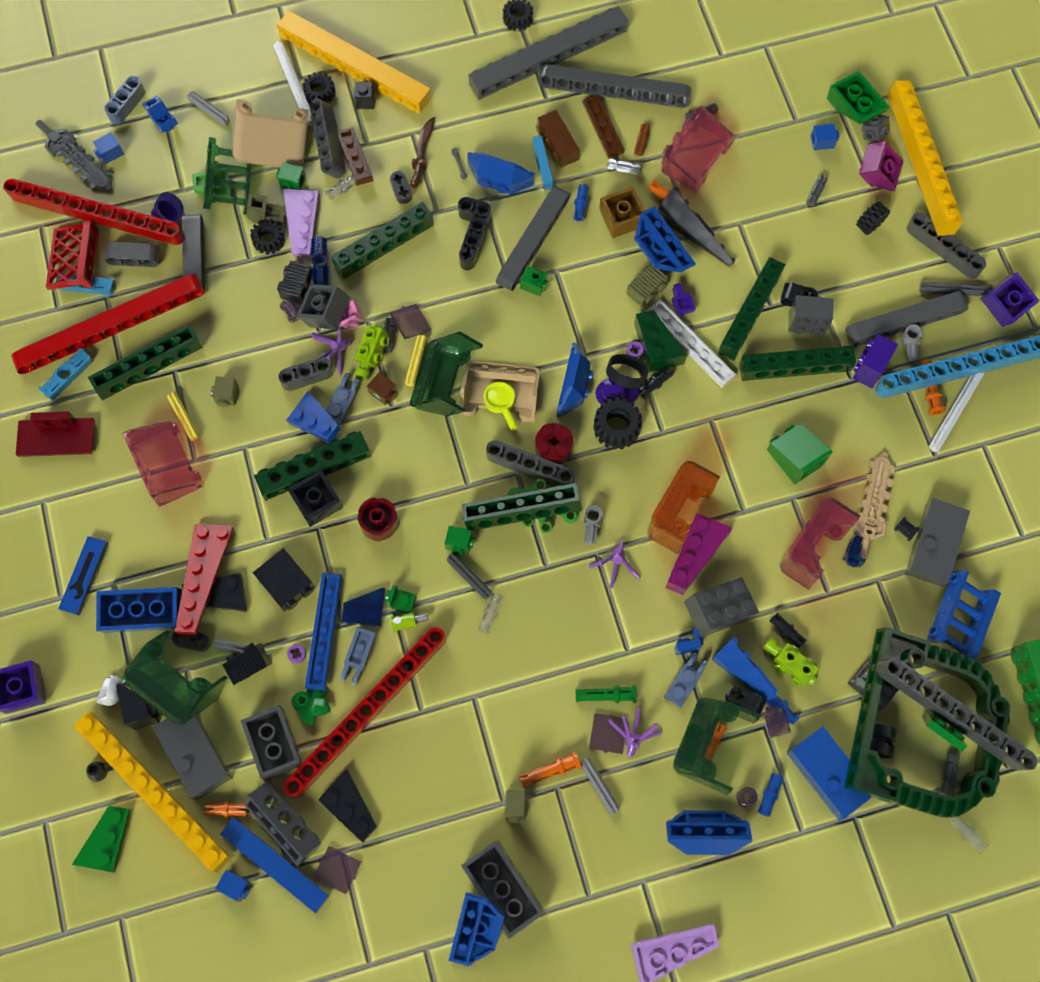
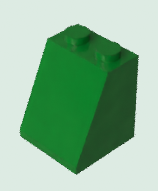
M801 423L795 427L794 425L788 427L782 436L779 437L777 435L769 441L770 445L767 449L794 485L824 466L833 453L827 445Z

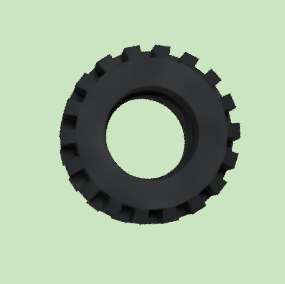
M615 398L614 401L608 399L607 404L603 402L600 408L597 409L593 429L596 438L599 437L598 441L601 444L604 442L605 447L613 446L612 449L614 450L620 447L621 450L625 448V445L630 447L632 442L635 443L642 426V415L639 413L638 407H633V402L627 403L625 398H623V401H620L619 398ZM619 417L627 422L628 427L624 430H614L609 427L607 421L611 418Z

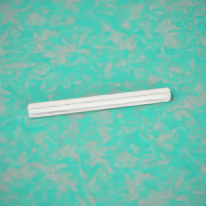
M277 41L273 47L299 109L308 110V126L312 127L313 123L309 104L283 43Z
M985 372L969 377L929 445L931 451H940Z

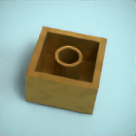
M634 187L600 198L599 210L612 238L637 230L640 214L645 209Z

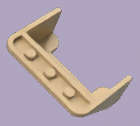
M237 99L233 113L232 155L234 159L244 163L280 168L282 163L302 167L306 146L308 110L297 109L293 114V120L252 113L250 102Z
M482 361L468 362L461 385L460 414L474 416L477 408L487 409L483 400L485 389L492 383L504 382L510 385L515 393V402L510 411L519 412L522 422H534L540 370L531 366Z

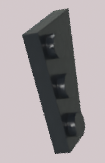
M239 573L218 577L211 589V596L206 608L213 607L223 610L247 612L242 575Z
M346 769L318 801L364 843L376 830L377 825L353 782L349 771Z

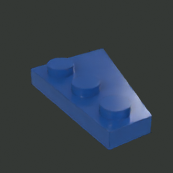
M308 391L286 420L290 425L329 444L341 429Z

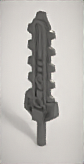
M41 120L36 122V126L48 137L45 148L54 157H64L63 163L66 165L71 164L73 166L72 171L75 174L80 172L82 174L80 178L84 182L88 180L91 183L89 187L92 190L97 188L98 190L110 192L113 189L110 180L111 173L108 170L103 172L101 170L103 166L99 162H92L94 158L90 154L85 155V149L82 146L76 147V138L67 129L52 131Z

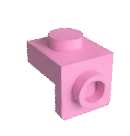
M352 300L348 302L342 317L343 321L340 322L341 327L354 329L359 326V323L364 321L357 301Z

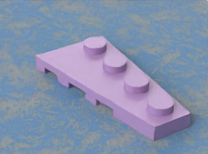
M283 189L292 255L296 257H311L319 192Z

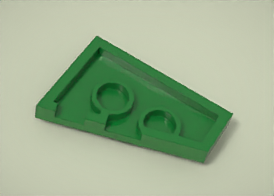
M109 805L72 865L114 873L131 810Z

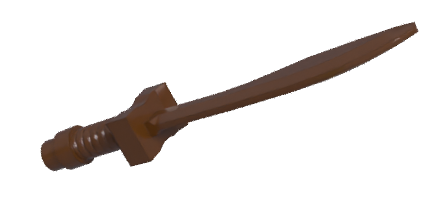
M435 117L431 118L423 126L418 143L417 158L412 159V169L415 168L410 186L414 189L420 183L422 169L427 167L426 158L423 159L424 149L431 135Z

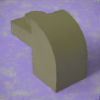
M249 193L247 204V217L249 220L258 224V221L264 223L263 219H267V222L271 219L273 222L276 221L279 225H283L285 206L267 203V196Z

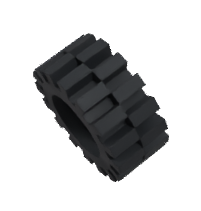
M508 0L503 8L504 25H508L509 30L513 28L515 32L516 29H518V32H521V28L524 31L527 30V27H530L531 23H533V6H530V2L526 3V0H512L511 2ZM515 12H521L524 14V16L514 17L512 16V14Z
M314 72L313 76L309 74L308 79H304L303 91L306 100L310 104L316 98L328 103V100L330 102L333 101L332 98L335 97L336 92L330 75L328 76L326 73L322 75V72L316 75V72ZM317 86H324L326 88L322 92L313 91Z
M880 201L876 202L860 216L856 226L863 233L869 235L885 221L890 214V210Z
M263 219L264 223L258 221V226L254 224V229H251L250 234L255 249L259 250L262 254L265 251L266 255H269L270 251L272 254H275L274 250L280 251V247H283V242H285L282 227L278 222H273L271 219H269V222H267V219ZM265 233L274 234V238L270 241L261 240V236Z

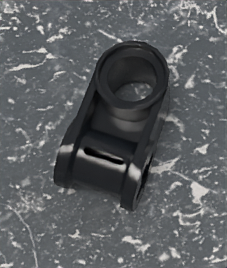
M788 282L784 284L780 302L785 306L791 307L796 295L818 297V293L812 287Z
M740 686L733 687L725 695L727 705L753 719H759L767 701L764 697ZM735 693L738 694V695H737V698H738L737 701L734 700V698H735L734 694H735Z

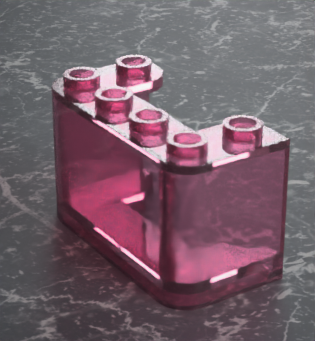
M828 497L823 499L780 562L781 571L810 590L824 572L819 566L821 556L813 552L822 536L826 535L835 541L842 540L861 515L834 498Z

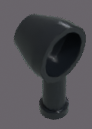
M94 761L87 766L86 775L91 781L100 782L106 778L109 771L115 769L109 763L105 764L101 761ZM97 767V771L92 773V769Z

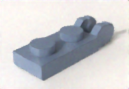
M345 373L326 410L331 418L340 426L356 397V391L361 382V378L356 377L351 389L346 388L350 380L349 373Z
M357 626L344 661V668L340 677L341 681H346L350 667L356 669L352 678V684H358L377 635L376 632Z
M695 651L687 664H684L664 696L665 699L679 708H682L709 661L705 658L702 660L698 670L692 668V663L698 657V653Z

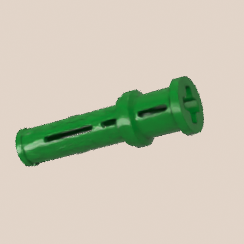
M615 685L613 688L575 689L576 702L614 701V703H620V701H632L636 703L637 701L636 685H632V687H619V685Z

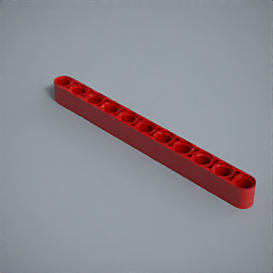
M8 179L3 185L5 192L15 202L81 220L91 218L95 224L172 245H180L185 240V234L179 225L172 221L18 179Z
M196 274L182 277L13 352L11 357L17 373H30L77 352L79 348L84 349L201 297L204 294V289L199 277Z
M433 627L429 629L284 783L286 794L293 798L302 796L443 647L446 639L441 628ZM434 634L442 636L438 642H433L431 637ZM421 648L428 650V653L423 657L417 655L418 650ZM406 663L414 664V668L411 671L403 669ZM394 677L400 679V683L397 686L390 685V680ZM379 692L386 693V697L382 701L376 700V695ZM365 707L372 708V712L368 716L362 715V710ZM353 721L357 722L356 730L348 731V724ZM336 737H343V743L340 746L333 745ZM322 752H328V759L320 762L319 755ZM308 767L314 768V774L311 777H305L304 775ZM294 782H298L299 790L295 793H291V784Z

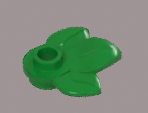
M327 689L326 691L307 690L306 692H298L292 697V707L298 711L299 718L303 723L313 725L315 716L331 712L328 702L323 699L327 694ZM303 698L306 702L300 704L298 700Z

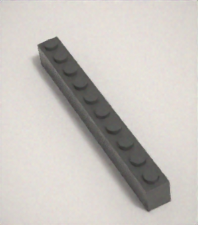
M619 6L610 8L584 22H579L573 27L566 28L560 33L551 35L540 42H535L525 49H520L512 55L505 56L494 63H489L479 70H474L469 74V85L478 100L540 72L543 65H556L627 32L629 20Z

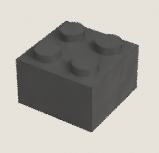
M310 284L297 317L309 327L337 330L350 297L338 286Z
M796 295L789 311L788 331L795 334L825 335L833 320L834 299Z

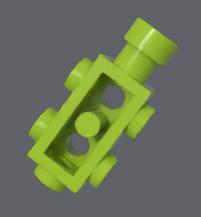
M367 325L354 358L360 363L359 368H356L354 373L355 377L368 381L370 368H376L378 363L382 362L384 346H388L390 341L389 334L385 331L384 327Z
M772 636L762 647L767 653L770 652L775 656L773 659L774 667L781 673H788L791 676L790 680L795 685H802L804 687L809 684L811 686L818 678L816 675L819 671V668L816 667L817 664L812 659L805 658L795 645L787 643L782 647L778 644V640ZM787 654L790 655L793 658V660H789L787 658ZM803 667L807 669L809 673H804Z

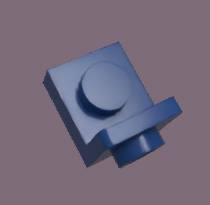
M697 629L692 631V641H690V638H685L676 643L674 647L676 655L700 651L701 645L704 642Z

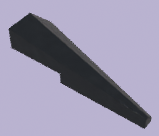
M675 186L658 208L661 216L670 227L730 267L735 263V258H732L724 251L726 247L723 244L719 245L713 238L714 232L698 213H695L688 207L689 201L687 199L683 201L677 193L679 189Z

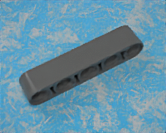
M316 98L311 102L310 112L321 170L323 173L339 179L343 176L345 167L334 109L332 105Z
M915 213L907 225V232L965 276L971 279L979 277L986 266V261L983 257L953 235L938 236L933 221L925 214Z
M201 214L183 215L182 231L185 234V240L182 243L183 277L190 274L198 275L205 294L203 218Z
M490 441L486 446L487 459L492 463L537 480L543 479L552 486L573 484L574 472L568 467L500 441ZM492 449H497L500 451L497 454L490 453ZM515 456L517 457V459L515 461L508 460V457ZM531 462L535 466L532 468H528L525 466V464ZM550 469L552 473L547 475L543 473V470ZM568 476L570 480L565 482L561 480V477Z

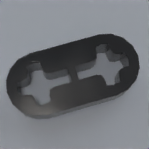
M396 171L390 176L391 187L397 201L400 204H408L412 200L410 186L404 173ZM397 178L401 180V185H398ZM401 191H404L406 197L401 195Z
M176 632L172 634V642L182 649L205 652L211 645L210 639L204 633L198 632L197 635H184L189 641L182 640L181 643L177 638L182 635H177ZM203 638L205 645L201 644L199 647L197 643L193 642L194 640L200 641Z

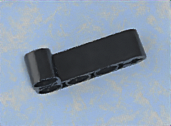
M463 197L458 201V214L461 219L470 221L459 252V263L462 269L472 270L476 265L491 221V206L485 201Z

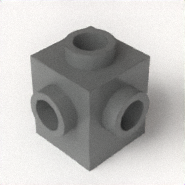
M881 114L862 125L864 140L876 143L881 142L890 131L889 116Z

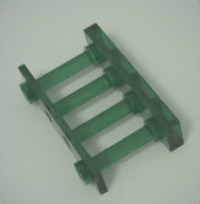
M209 137L203 209H210L211 204L216 201L243 205V214L247 215L251 163H246V167L218 163V161H215V156L233 157L232 150L219 148L216 145V138ZM219 170L245 174V183L217 179L214 176V172ZM221 186L244 190V198L218 195L216 192H213V187Z

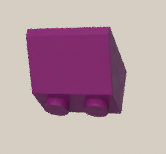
M887 141L867 145L859 174L869 185L895 191L903 160Z

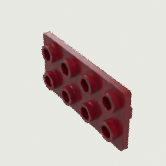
M69 411L31 413L30 420L18 421L16 456L92 454L95 419L74 418Z

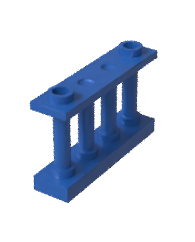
M953 571L933 625L929 630L927 641H930V643L945 642L956 649L958 653L971 657L976 661L1001 593L996 589L980 591L966 581L969 571ZM963 589L978 598L975 608L959 599ZM956 606L971 615L972 618L969 626L953 617ZM949 624L965 633L962 644L946 634Z

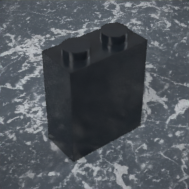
M284 548L252 572L284 612L292 610L301 598L308 597L315 588L313 582Z

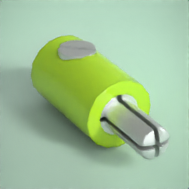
M413 612L390 617L393 632L416 627V623L429 620L428 614L414 616Z

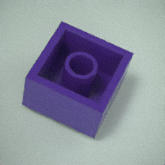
M1018 272L1005 277L980 298L1002 327L1013 324L1039 302V299Z
M879 334L875 340L870 339L853 369L856 373L852 379L873 389L898 344Z
M31 660L0 669V712L9 714L46 704L39 664Z

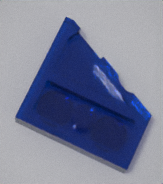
M380 588L344 602L341 622L344 624L381 627L386 589Z

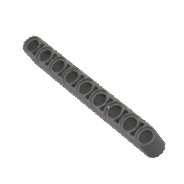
M549 64L541 67L538 83L543 88L678 108L689 106L692 93L691 87L686 84Z
M889 658L878 662L876 670L880 677L1016 771L1035 769L1038 762L1033 752L900 659ZM905 676L908 678V684L905 681Z

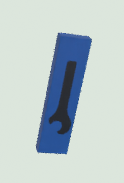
M87 536L58 608L59 610L79 616L108 544L106 541Z

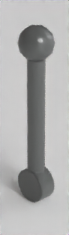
M453 148L451 152L455 156L461 172L460 177L461 179H466L467 174L464 172L458 157V149Z

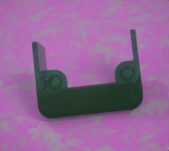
M461 331L430 341L424 352L410 405L417 410L443 416L463 413L465 408L457 405L456 401L450 398L458 367L467 364L471 357V351L482 348L483 344Z
M166 630L143 646L124 670L122 681L171 722L182 725L218 700L228 677L223 676L213 684L200 677L194 678L189 682L160 659L164 655V646L170 634Z
M710 698L700 699L695 705L674 758L673 769L676 773L725 795L730 794L733 788L714 780L717 772L716 765L713 761L705 758L713 733L719 720L725 723H732L739 717L754 724L760 719L761 715L732 702Z

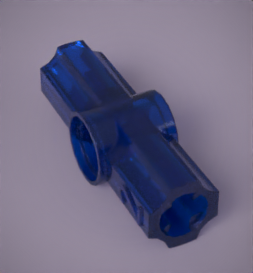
M315 236L311 239L313 284L329 285L330 267L328 264L327 238Z

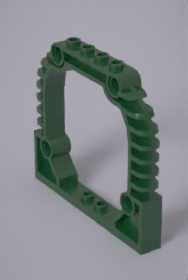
M888 627L876 629L844 789L937 817L950 818L963 815L973 807H976L983 798H989L995 794L1000 781V766L1003 762L978 745L973 771L968 772L963 777L960 791L949 796L904 782L899 770L887 769L878 753L870 750L873 729L877 723V709L881 703L880 694L883 684V678L878 675L876 666L881 660L898 658L912 669L926 666L960 678L967 682L977 695L975 703L977 714L1005 734L1010 722V704L1006 698L1001 697L999 687L994 684L990 672L971 657L932 645L930 641ZM888 775L890 777V783H888L887 781Z

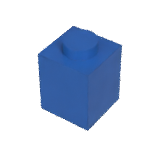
M835 124L813 126L810 135L813 151L833 149L836 142L839 140V132L836 130Z
M112 132L93 141L96 147L93 151L98 159H103L105 164L124 155L120 144Z
M225 870L215 889L231 899L241 902L242 899L245 900L251 891L249 887L251 882L230 870Z

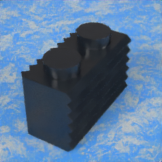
M290 260L288 266L286 265L284 268V277L278 283L277 291L282 300L302 304L313 275V270L310 265Z
M251 643L242 648L243 653L238 655L235 652L226 657L227 662L223 663L222 666L233 686L272 664L261 643L257 645Z

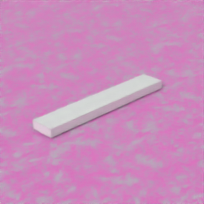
M661 299L647 309V311L654 310L681 348L721 388L736 377V374Z

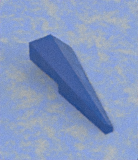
M736 637L731 639L713 657L712 661L752 693L764 697L767 700V705L793 725L800 718L788 707L789 704L786 700L782 701L776 694L778 690L760 667L749 658V653L747 651L743 652L737 645L738 639Z

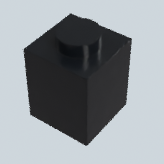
M355 82L354 101L356 109H373L374 91L372 82Z

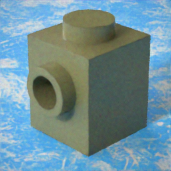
M216 376L215 384L211 387V397L217 405L222 407L235 406L238 389L235 378Z

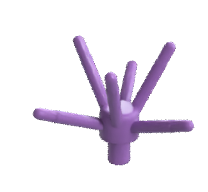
M341 329L337 330V339L335 340L312 333L311 336L314 337V340L330 344L331 347L330 350L319 357L327 356L329 360L338 353V374L341 375V351H344L345 347L351 345L350 339H341Z
M623 541L616 545L612 555L589 565V568H593L598 565L602 566L610 560L614 563L610 588L614 587L618 564L623 563L637 579L641 578L625 558L626 553Z
M640 707L636 711L633 733L630 732L626 716L622 717L626 733L611 719L608 720L627 739L626 746L628 748L626 754L628 756H634L635 750L640 747L642 741L662 733L661 730L651 733L658 727V723H655L641 736L637 734L641 712Z

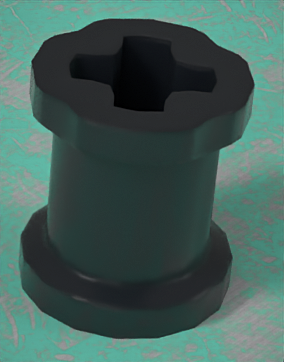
M905 516L894 528V531H899L907 537L909 542L920 530L919 527H915L908 522Z

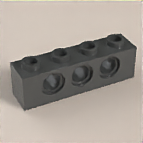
M268 781L247 796L244 802L246 808L297 866L317 851L321 844L318 836L310 831L305 821L296 815L291 805L282 799L277 789L271 786ZM294 835L300 837L301 840H297Z

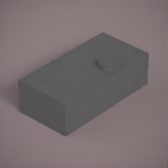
M932 498L925 506L919 525L920 530L917 532L905 574L940 587L945 586L952 575L970 511Z
M187 706L152 727L191 799L197 801L232 779L192 707Z
M499 840L494 841L461 865L480 896L488 898L505 914L501 928L508 939L546 913Z

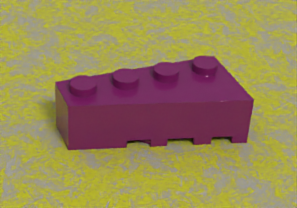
M696 513L665 588L684 595L733 528Z

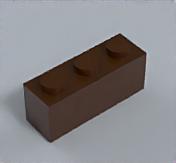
M557 110L538 117L536 130L544 138L546 148L551 150L554 162L558 163L560 168L578 161L580 149Z

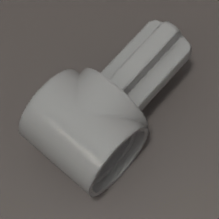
M915 324L909 325L900 335V341L906 347L907 361L909 362L918 361V345H920V338L922 336V329ZM908 333H911L914 338H911Z
M595 505L589 506L584 516L583 525L586 527L585 543L590 545L596 543L597 530L601 527L602 510ZM594 513L598 516V518L596 520H592L588 517V515Z

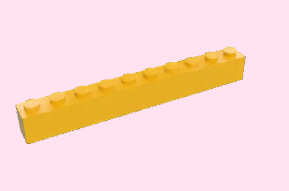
M288 11L277 24L279 36L283 40H288L296 47L303 48L312 56L321 58L325 63H330L339 71L348 73L354 79L362 82H372L373 88L382 95H387L395 102L402 103L411 111L421 113L431 100L429 87L291 11Z
M911 80L894 81L887 97L937 235H955L963 223V219Z
M88 711L73 725L211 872L218 873L233 858L96 714Z

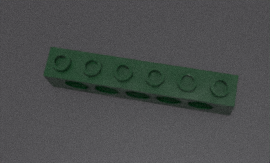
M421 202L333 254L331 258L335 269L344 280L434 226L432 213Z
M771 257L768 258L723 339L718 354L735 361L780 279L786 264Z
M190 324L92 374L88 379L95 392L103 401L203 347Z
M853 345L742 355L739 368L742 381L850 372L856 364V357Z
M361 431L351 432L340 440L334 439L328 445L315 447L306 454H298L287 462L281 461L270 469H262L254 477L264 500L267 501L288 492L287 489L320 470L327 476L370 458L371 454ZM346 447L352 448L350 452L343 451ZM329 454L335 455L330 460L326 459V456ZM310 462H317L314 467H308ZM293 469H299L297 474H290ZM276 476L281 477L278 482H272Z
M577 483L466 503L462 504V510L467 530L474 531L582 511Z

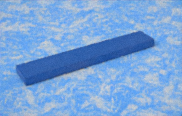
M322 573L305 689L326 691L342 582L341 574Z
M233 817L220 833L222 837L314 913H317L329 898L327 893L236 818Z

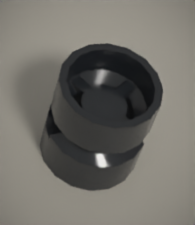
M876 723L873 729L870 750L876 751L880 758L892 759L895 749L892 743L896 741L898 730L892 726Z

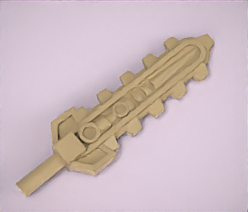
M882 452L874 461L869 462L868 467L872 469L871 474L866 475L869 486L863 489V493L867 494L866 500H861L860 503L864 507L863 513L855 515L852 527L860 536V539H863L859 560L861 561L867 560L870 542L882 538L886 531L887 523H884L885 519L881 516L882 513L887 512L888 506L884 504V501L889 499L890 493L887 491V487H891L893 480L889 477L890 474L895 473L896 469L892 466L886 452Z

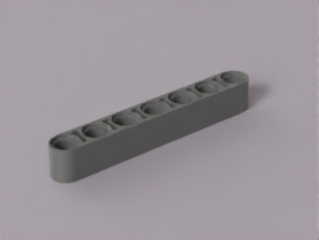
M556 185L552 187L496 278V284L510 291L515 289L527 265H530L567 205L571 196L570 192Z
M957 291L848 326L845 331L851 345L857 347L869 343L870 339L875 340L878 334L886 338L902 333L912 324L921 327L962 314L969 309V306L962 292Z

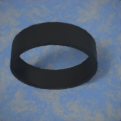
M627 354L613 355L606 368L607 376L614 383L626 388H639L643 386L649 372L647 366L641 360ZM612 365H628L636 369L642 377L629 378L623 376Z

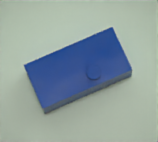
M178 587L96 591V631L112 633L175 629L182 589Z
M823 726L787 753L839 821L848 817L872 798L844 789L850 760Z

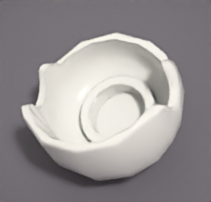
M109 675L111 678L105 679L96 703L112 706L119 701L116 684L123 685V682L118 676Z

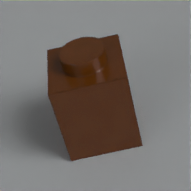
M379 372L367 385L369 394L384 405L392 402L397 396L396 384Z

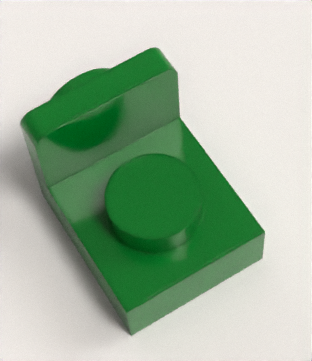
M392 586L391 590H388L386 593L385 601H387L388 608L408 614L412 612L417 596L416 594L399 590L397 586Z

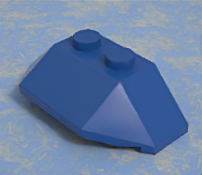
M468 152L467 154L468 166L477 183L484 188H491L500 193L512 195L534 186L535 173L532 171H528L515 163L483 153Z
M655 206L640 214L634 240L655 269L682 273L696 265Z
M574 342L572 343L559 399L557 417H562L582 405L583 399L587 398L589 393V387H586L587 381L591 382L593 371L590 370L591 363L578 344Z
M684 810L671 820L666 821L667 842L686 855H730L752 842L750 822L743 821L738 816L727 811Z
M466 892L448 961L470 966L476 960L485 957L496 949L505 914L488 898Z

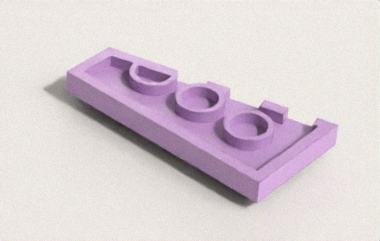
M714 924L631 943L639 982H652L660 979L672 970L684 966L685 963L719 947Z

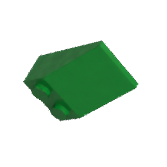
M860 71L830 85L827 100L836 111L860 125L890 109L888 104Z

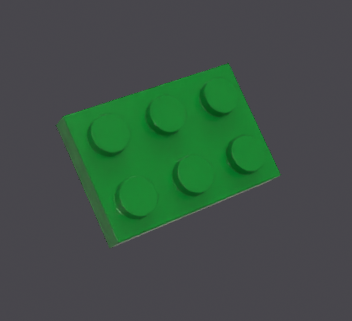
M928 711L925 712L922 718L926 726L963 752L967 747L963 734L951 725L948 726L945 721L935 714H931Z

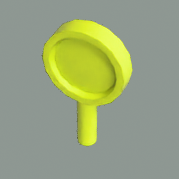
M495 382L487 386L483 395L485 406L493 413H503L510 429L515 430L518 426L510 412L515 402L514 390L504 382Z

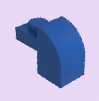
M157 95L142 104L160 133L170 131L178 124L175 117L169 113L165 104Z

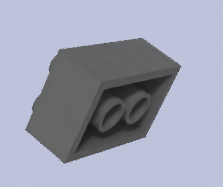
M742 577L696 592L684 601L700 637L749 621L759 613Z
M280 705L241 720L262 780L266 781L296 769L303 763L285 711Z

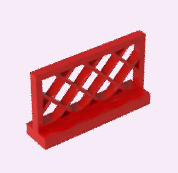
M91 218L84 219L83 224L54 228L46 288L48 290L83 285L85 288L92 287L99 228ZM83 230L78 237L74 236L78 231ZM67 233L65 237L59 240V234ZM74 238L75 240L67 246L65 244L68 240ZM80 243V248L74 252L72 249ZM64 246L65 249L58 255L57 251ZM71 252L73 255L65 261L63 258ZM76 258H79V262L74 267L70 265ZM62 261L63 264L58 269H55V265ZM70 267L71 269L63 276L61 272ZM75 272L77 273V279L68 280ZM58 275L62 277L59 281L53 283V280Z

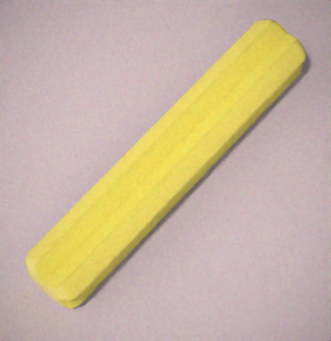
M418 335L416 338L405 384L410 387L415 386L427 342V337L424 335Z
M172 392L168 394L167 398L190 441L199 439L200 436L177 393Z

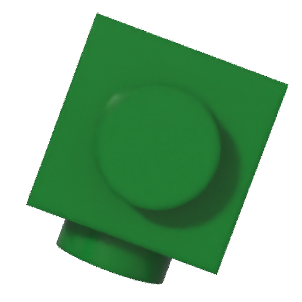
M282 163L281 169H278L276 174L279 185L283 189L301 190L306 178L303 167L288 163Z
M527 265L520 280V289L541 296L542 291H546L549 285L547 280L548 273Z
M449 526L444 543L445 549L451 550L452 553L457 555L468 554L469 548L473 549L475 537H472V530Z

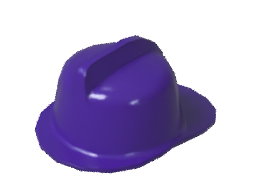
M163 192L154 203L151 216L178 223L184 211L183 204L176 195L170 192Z
M610 378L602 381L597 386L595 392L596 399L600 404L603 402L607 404L608 399L614 401L615 398H619L620 401H623V398H625L627 403L635 401L639 395L638 388L622 387L614 383Z

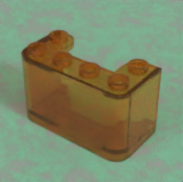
M684 462L652 514L647 529L648 537L678 554L688 533L689 526L687 522L677 517L687 498L695 502L701 497L709 499L720 476L695 462Z

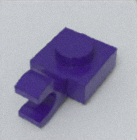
M681 283L674 284L672 291L675 297L672 298V303L677 316L695 312L696 308L690 293L684 294Z

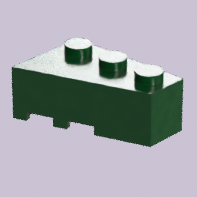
M651 310L636 314L634 325L639 342L643 346V355L648 371L653 372L662 370L666 366L670 368L685 364L687 354L656 312Z

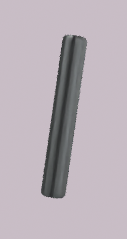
M922 281L920 284V292L950 294L961 291L963 295L984 296L993 288L986 285Z

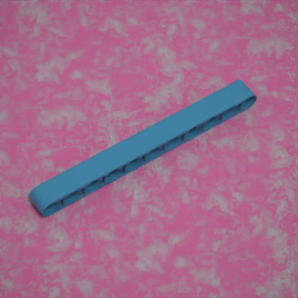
M1040 335L884 375L876 385L875 391L878 396L887 398L1040 358Z

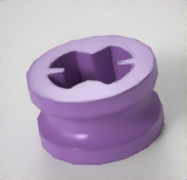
M639 342L629 343L626 354L640 359L643 354L642 344ZM632 348H636L635 350L638 349V353H631Z
M296 644L288 649L287 656L290 662L299 664L304 661L306 652L301 645ZM297 649L300 650L299 652L302 656L300 658L297 656V659H294L292 652H296Z

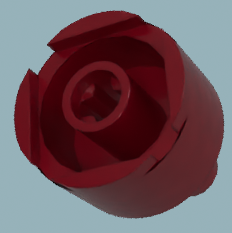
M556 423L543 425L535 438L536 455L560 465L570 459L573 450V436L570 429Z
M369 498L359 507L358 522L362 532L369 539L380 542L391 537L397 530L399 523L396 509L388 499Z

